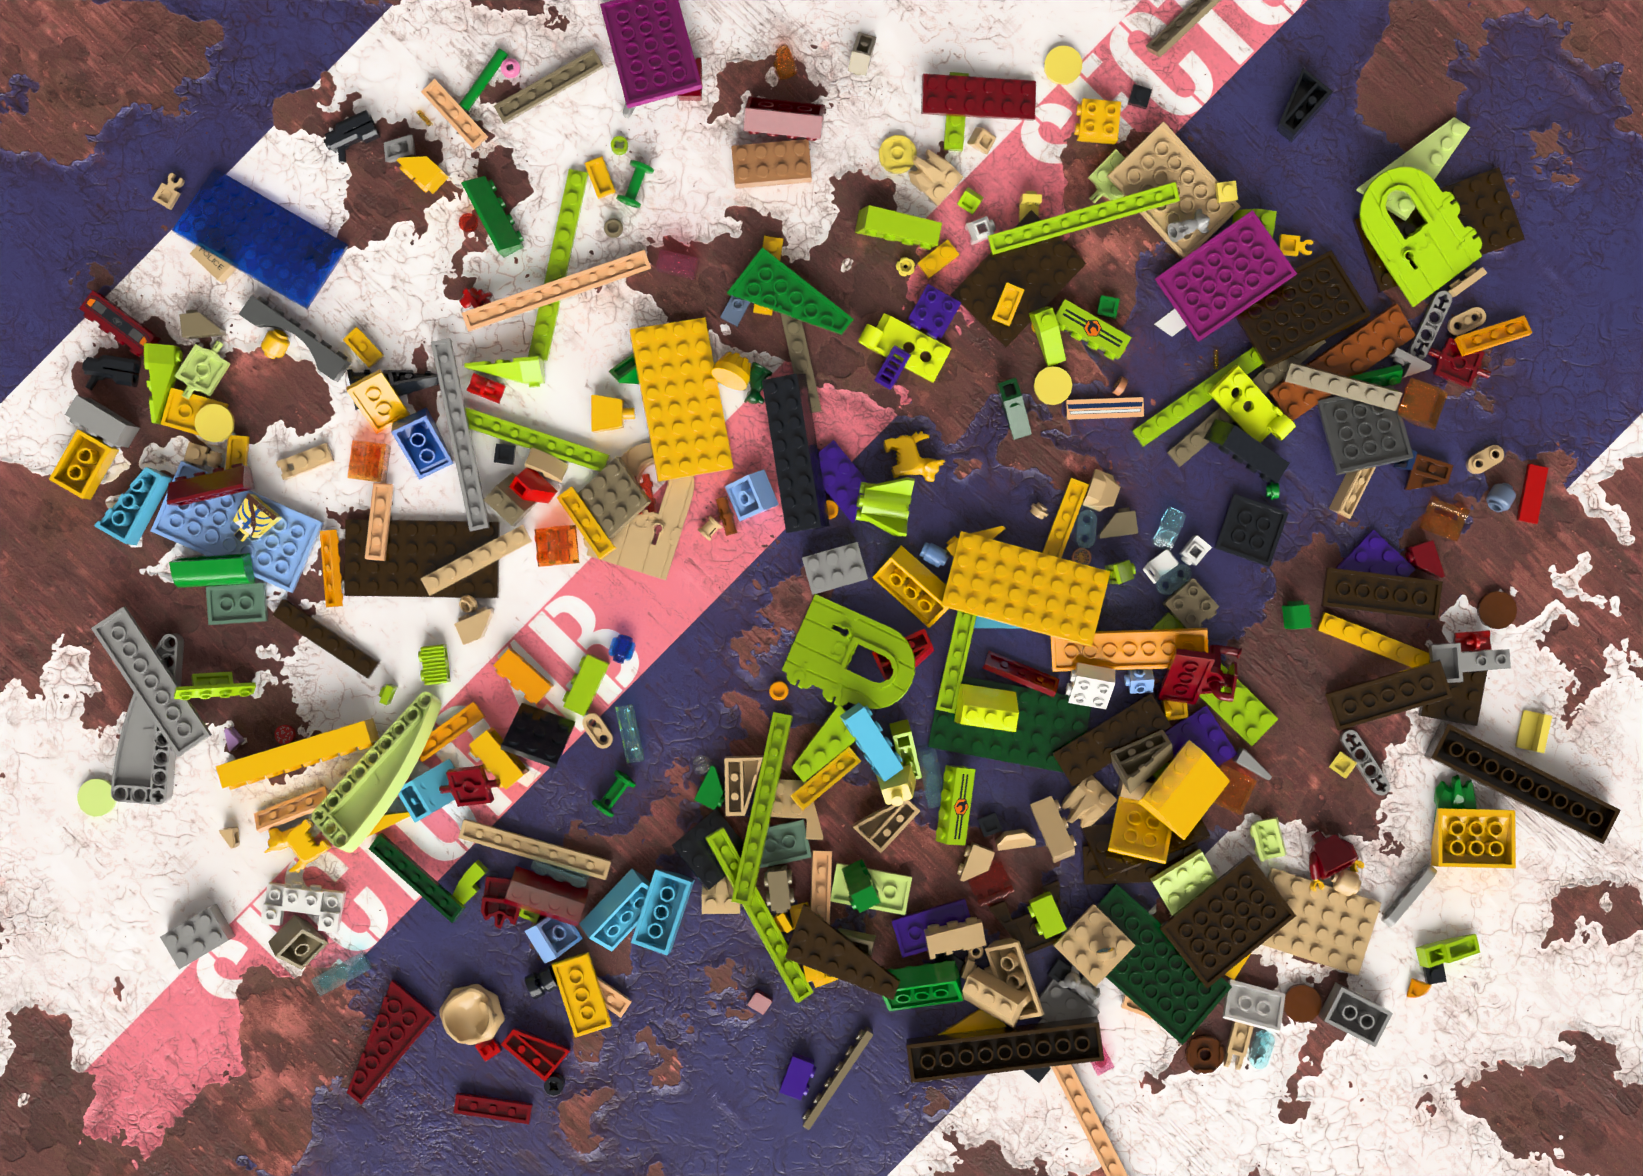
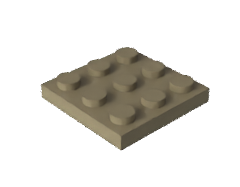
M615 457L578 492L608 538H613L651 503L621 457Z

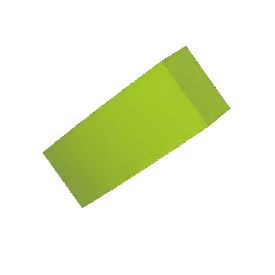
M479 859L466 871L453 893V896L463 905L480 890L475 883L489 871Z
M1476 934L1448 938L1415 948L1419 966L1426 968L1442 963H1452L1481 953Z

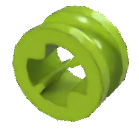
M616 136L611 140L613 153L623 155L628 151V142L624 137ZM616 142H619V143H622V142H623V143H624V144H623V149H620V148L615 149V148H614V147H616V144H615V143H616Z

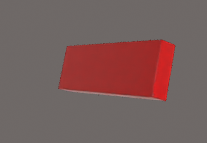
M1527 464L1516 521L1538 524L1548 467Z

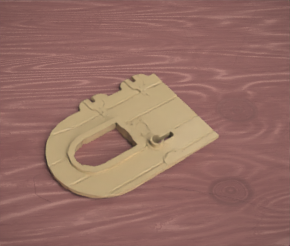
M650 443L634 446L621 457L638 483H640L646 467L654 464ZM694 476L668 480L659 513L642 510L618 534L610 538L616 549L600 560L667 580L692 501L695 487ZM657 525H661L662 530L659 532L656 545H653L652 542L656 533L655 528ZM583 538L584 545L588 548L587 556L599 559L586 539Z

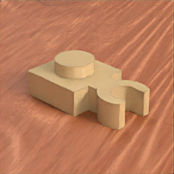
M170 173L168 176V184L161 183L153 197L154 201L172 210L181 195L176 190L185 183V180L182 178L177 183H174L176 175Z

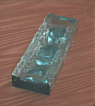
M633 704L615 707L627 763L644 761Z
M936 749L918 751L917 757L928 808L939 807L941 805L943 781Z
M533 860L531 869H534L536 874L543 876L549 874L553 876L554 880L560 882L564 880L569 881L572 886L577 888L586 887L590 878L575 871Z
M362 951L311 979V982L321 997L365 973L372 967Z

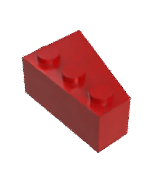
M925 628L905 637L913 650L916 668L934 652L933 645ZM872 652L884 681L889 680L894 670L890 660L879 653Z
M516 1027L511 1030L501 1043V1046L543 1081L549 1078L571 1050V1048Z

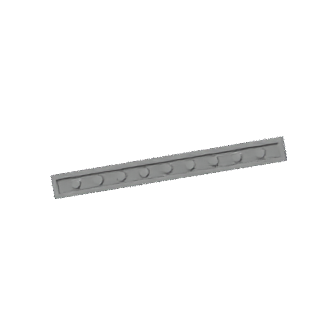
M451 338L432 341L431 346L469 530L475 531L490 528Z

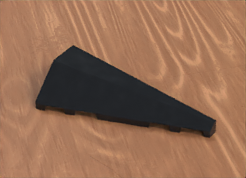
M348 369L347 374L350 385L370 375L371 371L365 369L364 372H353V369ZM383 370V374L398 396L439 384L438 375L432 374L431 371H425V374H416L413 370ZM354 402L355 410L359 409Z

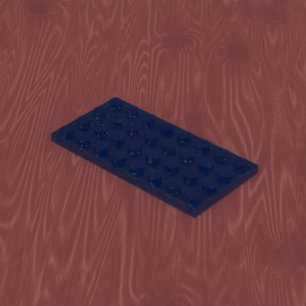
M216 168L213 169L172 229L176 235L223 260L305 309L309 308L349 248L348 244Z

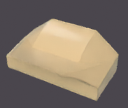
M1094 469L1082 506L1099 512L1103 508L1114 506L1120 486L1114 480L1113 475Z
M1023 829L1004 831L995 840L998 851L1036 845L1034 836Z

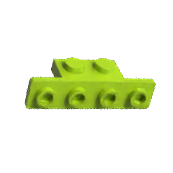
M232 672L192 674V686L176 687L174 699H208L219 696L221 698H228L236 695L246 697L254 694L256 683L234 684Z

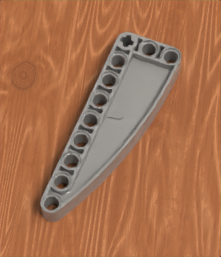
M177 633L166 634L158 643L155 651L181 687L184 639ZM171 637L175 639L174 647L169 644ZM170 656L174 659L173 666L168 664ZM135 693L129 704L118 742L112 776L111 797L117 802L160 805L170 801L173 797L176 754L169 743L163 741V734ZM162 752L167 755L166 762L161 759ZM161 771L164 772L166 776L164 781L160 778ZM121 788L126 791L125 797L120 794ZM140 789L145 792L144 798L139 795Z

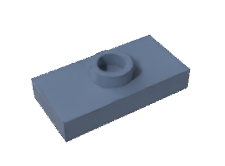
M731 296L720 318L738 327L751 302Z

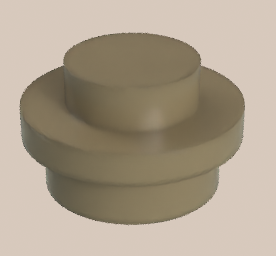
M612 218L604 224V231L607 236L617 238L623 232V225L618 219Z

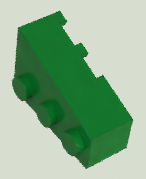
M863 859L842 868L849 889V901L854 910L858 909L859 913L881 903L879 892Z

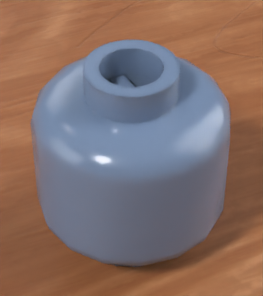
M1494 484L1486 497L1489 508L1493 511H1507L1514 502L1516 493L1510 484Z

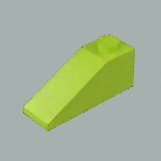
M1046 306L1029 313L1047 367L1066 361L1059 325L1053 308Z
M1130 560L1105 565V570L1110 571L1109 584H1122L1134 579L1133 574H1136L1134 563H1130Z
M908 719L890 723L895 750L902 759V762H900L902 767L911 765L915 778H922Z

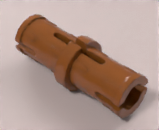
M727 496L715 499L725 535L729 536L738 533L733 519L734 513L731 512Z

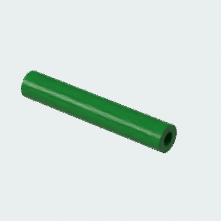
M498 48L459 103V106L467 112L500 68L502 62L507 58L508 55L503 50Z

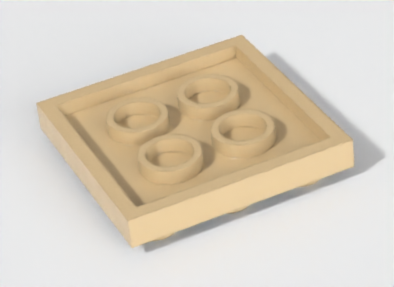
M1092 904L1053 946L1096 987L1134 948L1135 944ZM1109 947L1115 948V958L1105 961L1097 959L1096 951Z

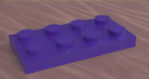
M833 440L818 452L825 491L853 524L856 521V510L860 509V507H856L857 497L862 495V493H859L860 483L869 482Z
M965 898L892 919L902 958L928 950L924 929H928L927 926L932 924L944 926L949 921L957 920L960 923L970 918Z

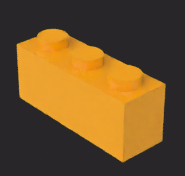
M508 648L493 665L496 668L495 672L502 678H508L511 681L509 684L518 691L520 689L525 693L524 698L532 704L533 702L538 704L554 687L548 679L512 648Z

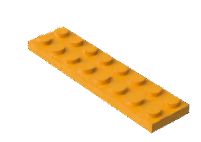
M1208 629L1096 631L1091 647L1051 636L1053 672L1075 670L1077 663L1115 670L1167 669L1176 648L1208 653Z

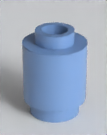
M925 542L919 556L923 557L924 561L938 568L940 565L944 566L949 557L946 555L947 550Z

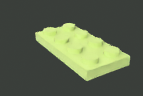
M837 863L830 901L851 905L849 889L842 872V868L848 866V864ZM867 868L879 892L881 903L869 909L905 915L912 876Z

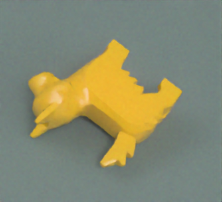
M921 431L919 434L916 432L912 436L902 435L896 439L884 440L883 446L886 453H889L892 449L897 452V465L893 466L891 470L894 479L903 475H923L926 481H935V474L938 473L939 466L944 465L945 460L921 458L916 447L917 442L929 438V435L923 434Z
M307 818L302 824L285 831H280L276 827L269 829L270 838L267 841L269 848L264 853L290 847L299 858V861L289 871L299 873L301 869L304 870L308 863L316 860L320 854L325 853L332 846L326 839L321 841L320 845H315L314 837L309 833L314 824Z

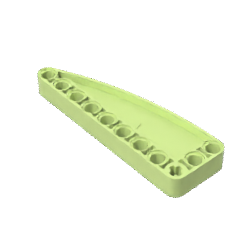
M426 691L419 694L312 812V821L336 848L348 853L355 851L378 824L401 791L429 739L441 709V700Z

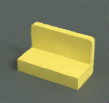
M1523 710L1515 747L1544 753L1552 716Z

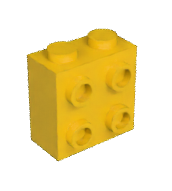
M1083 98L1076 107V116H1079V121L1075 123L1074 135H1077V141L1115 145L1118 141L1121 102Z

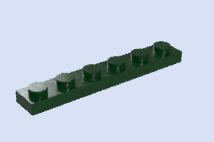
M383 833L379 834L368 848L451 923L455 922L466 908Z

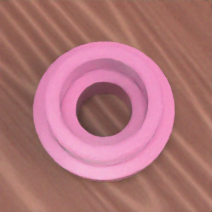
M506 59L501 64V72L507 78H515L520 73V65L515 59ZM509 65L514 66L513 70L508 71L507 67Z

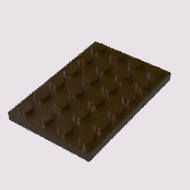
M1031 210L1015 228L1041 221V219ZM1059 236L994 255L990 253L956 288L951 296L961 302V305L1006 348L1031 322L1029 313L1046 307L1087 263ZM1006 283L1024 289L1010 326L992 320Z
M1332 250L1294 269L1297 275L1235 317L1266 369L1370 316V311Z
M1247 855L1160 925L1159 928L1202 984L1209 988L1296 917V914L1252 857Z

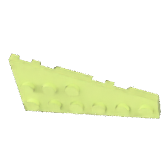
M1453 117L1359 186L1356 191L1364 194L1369 184L1378 175L1396 167L1419 169L1434 180L1470 127ZM1396 189L1387 196L1386 209L1406 221L1414 210L1415 205L1410 195Z

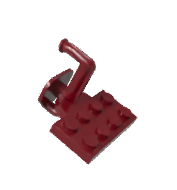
M1215 644L1209 647L1208 653L1176 648L1159 688L1158 700L1195 705L1200 694L1213 693L1219 700L1233 702L1238 676L1237 662H1232L1227 674H1225L1221 670V654L1232 655L1239 659L1242 648Z

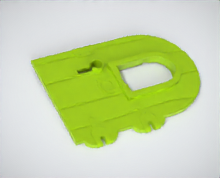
M1396 167L1378 175L1365 190L1360 203V222L1366 237L1411 306L1415 307L1434 291L1481 258L1482 255L1479 250L1482 247V241L1480 236L1472 238V236L1477 234L1474 228L1470 226L1464 227L1457 217L1460 213L1459 203L1457 201H1454L1452 204L1450 203L1455 199L1453 194L1446 191L1441 192L1435 181L1419 169ZM1396 189L1404 191L1411 196L1412 202L1426 222L1405 239L1386 209L1387 196ZM1407 252L1408 257L1412 259L1413 263L1416 266L1415 269H1413V267L1411 266L1410 260H1407L1405 257Z
M815 594L782 671L787 673V680L794 686L800 680L799 688L808 689L814 685L823 690L822 694L826 701L832 702L835 696L834 704L837 706H844L850 702L855 705L860 703L869 709H881L896 703L906 694L915 675V658L910 644L901 633ZM836 625L848 630V635L845 636V634L834 630L833 626ZM858 644L890 660L894 670L889 680L877 683L847 670Z

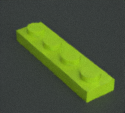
M950 72L949 75L969 76V73ZM946 116L943 150L963 151L966 117Z

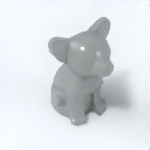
M1198 209L1195 212L1194 219L1170 223L1167 228L1168 236L1172 242H1178V240L1194 232L1196 229L1201 233H1208L1209 229L1207 226L1209 225L1210 218L1202 214V209Z
M1072 966L1071 972L1066 975L1065 979L1059 982L1061 987L1075 988L1089 1006L1101 994L1099 987L1090 986L1080 981L1079 971L1074 966Z

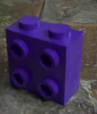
M928 284L908 320L911 321L910 325L919 330L920 328L927 330V334L934 339H937V337L942 338L961 302Z

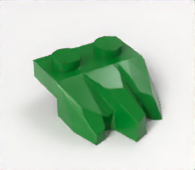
M1459 775L1452 777L1450 785H1446L1445 781H1441L1438 784L1434 794V802L1436 804L1434 823L1437 808L1477 809L1472 780H1468L1462 785Z

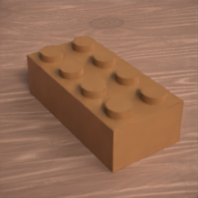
M802 139L731 146L736 189L812 182L809 140Z

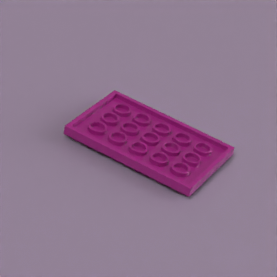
M613 0L600 4L628 109L703 89L679 0Z
M1252 210L1159 275L1155 280L1196 340L1200 342L1290 280L1297 273Z

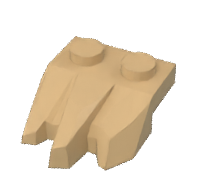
M927 149L925 153L926 160L914 155L912 162L917 167V170H910L908 173L910 182L936 206H939L962 180L963 176L947 160Z
M1091 775L1081 781L1067 794L1060 807L1064 810L1070 809L1067 822L1073 823L1079 818L1081 820L1080 825L1084 828L1093 825L1101 818L1117 799Z
M727 876L710 890H706L702 885V914H740V904L731 902L734 889Z

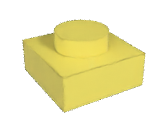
M1236 181L1215 184L1217 203L1238 200Z
M1340 751L1329 767L1342 777L1347 778L1357 765V762Z

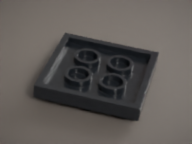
M1232 494L1214 548L1270 567L1289 512L1237 494Z
M521 703L501 744V750L556 769L576 721Z
M718 809L713 810L672 844V847L706 890H710L726 874L705 837L722 827L725 829L740 858L744 842Z

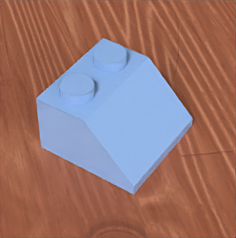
M765 470L749 474L725 486L739 522L779 505Z
M544 917L525 930L544 963L556 959L583 939L574 925L549 917Z

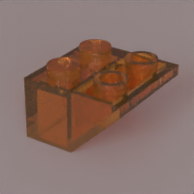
M1410 378L1409 384L1405 388L1404 398L1398 408V415L1414 426L1435 430L1448 393L1439 387Z
M352 440L347 478L386 483L391 446Z
M576 525L534 529L538 567L580 563Z

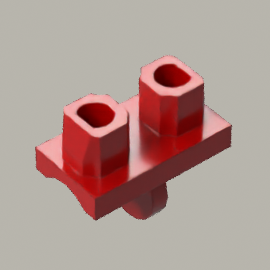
M475 287L471 289L466 288L459 302L465 309L471 306L477 308L491 303L489 299L493 295L491 292L485 294L482 289L477 291Z
M473 373L466 391L500 404L506 386Z
M1490 630L1454 633V643H1461V652L1492 650Z

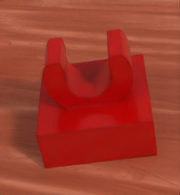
M494 1037L492 1040L475 1045L485 1062L502 1051Z

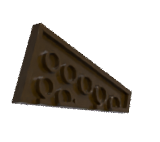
M1199 820L1184 840L1172 831L1168 854L1209 839L1210 834L1203 820ZM1113 824L1080 827L1104 879L1150 862V860L1108 851Z
M804 903L785 958L893 1000L900 980L885 967L875 962L870 955L860 950L854 942L835 927L829 925L823 920L824 918L814 913Z

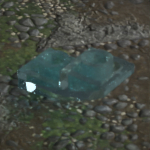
M1168 507L1160 521L1161 526L1152 544L1171 551L1181 531L1186 514Z

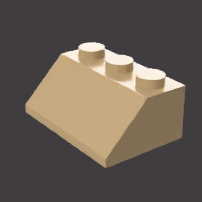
M979 967L968 975L962 990L966 1001L1013 1029L1016 1027L1028 997Z

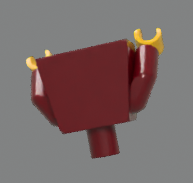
M1317 831L1311 836L1315 842L1309 853V871L1313 880L1310 883L1312 891L1316 892L1315 886L1317 883L1320 890L1324 889V883L1319 881L1320 878L1324 880L1348 867L1353 872H1358L1356 866L1361 869L1364 868V863L1358 861L1359 857L1352 843L1339 838L1337 835L1325 838L1321 831Z

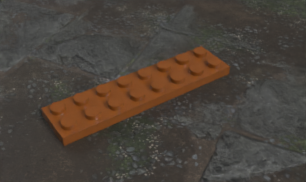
M1394 303L1307 363L1306 366L1347 377L1358 375L1416 335L1398 304ZM1284 380L1268 390L1277 407L1292 421L1317 405L1319 400H1324L1331 395L1330 393L1285 382Z

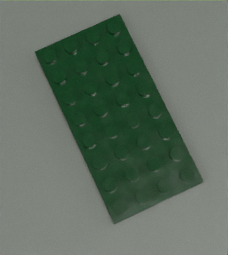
M943 672L941 673V679H940L939 689H940V685H941V680H942ZM963 676L961 684L1016 692L1019 710L1016 732L959 724L954 722V713L935 709L928 747L1063 772L1052 753L1087 732L1091 707L1068 703L1069 695L1056 693L1052 697L1032 688Z
M1114 884L1096 907L1135 946L1109 972L1106 978L1183 1045L1232 986L1221 977L1209 988H1206L1160 930L1159 926L1162 924L1122 888Z

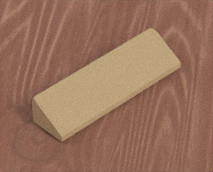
M1376 467L1346 473L1329 509L1350 519Z

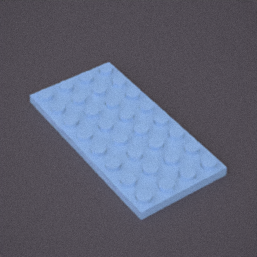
M181 461L172 482L175 481L176 477L187 476V478L194 477V473L205 472L209 474V472ZM251 490L183 506L167 505L166 494L151 532L206 556L250 553L254 577L293 593L324 522ZM249 493L256 495L282 518L260 538H254L249 534L244 542L234 536L240 526L233 519Z

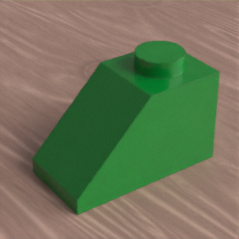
M712 764L694 800L715 810L716 806L721 807L725 797L722 796L724 789L717 767Z

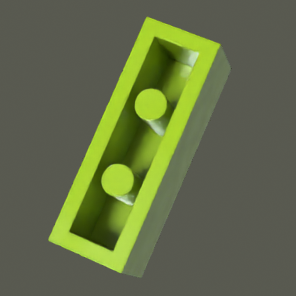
M587 654L586 657L583 656L579 663L581 669L578 674H574L570 684L573 685L571 691H567L562 701L565 702L563 707L586 716L610 663L592 654Z

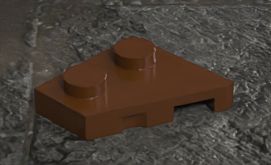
M1417 454L1413 468L1409 471L1404 490L1448 484L1454 465Z

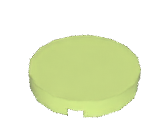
M103 778L84 782L77 794L80 809L93 817L103 816L111 812L117 803L111 797L112 783Z

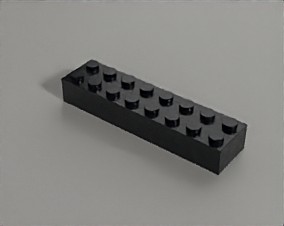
M795 373L762 380L786 533L828 527L830 522L806 374Z

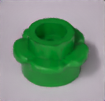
M1273 481L1270 482V485H1266V496H1270L1271 500L1279 498V483H1273Z

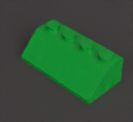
M486 176L461 182L497 252L505 258L524 248L522 244L524 238L519 230L515 231L513 227L515 221L510 213L506 214L504 210L506 205L501 196L497 197L495 193L497 188L493 180H488Z
M944 961L936 964L928 963L915 967L907 966L901 969H888L900 980L893 1000L882 996L889 1011L964 1001L959 970L955 961Z

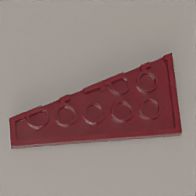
M394 979L390 982L389 989L384 997L383 1004L347 1090V1094L361 1105L437 1016Z

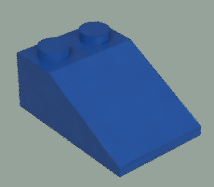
M427 407L392 423L391 433L419 480L454 464Z

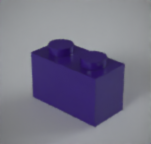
M793 1052L781 1082L779 1093L801 1100L803 1095L806 1096L810 1087L807 1084L810 1077H814L817 1068L814 1066V1059Z

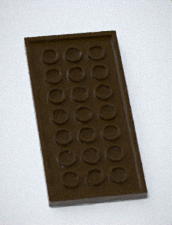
M1499 167L1440 188L1441 192L1446 191L1454 195L1455 199L1450 203L1452 204L1454 201L1459 203L1460 213L1457 217L1464 227L1470 226L1477 232L1472 238L1480 236L1482 247L1479 251L1481 255L1525 240ZM1416 207L1406 221L1387 210L1404 239L1426 223ZM1360 218L1353 220L1378 293L1398 286L1366 237L1361 227ZM1407 252L1405 257L1407 260H1410L1411 266L1413 267V269H1415L1416 266L1413 263L1412 259L1408 257Z
M345 519L344 596L461 598L464 595H470L474 598H499V560L429 596L421 578L500 537V522L489 521L490 528L470 531L468 521L390 520L386 560L379 561L365 559L369 520Z

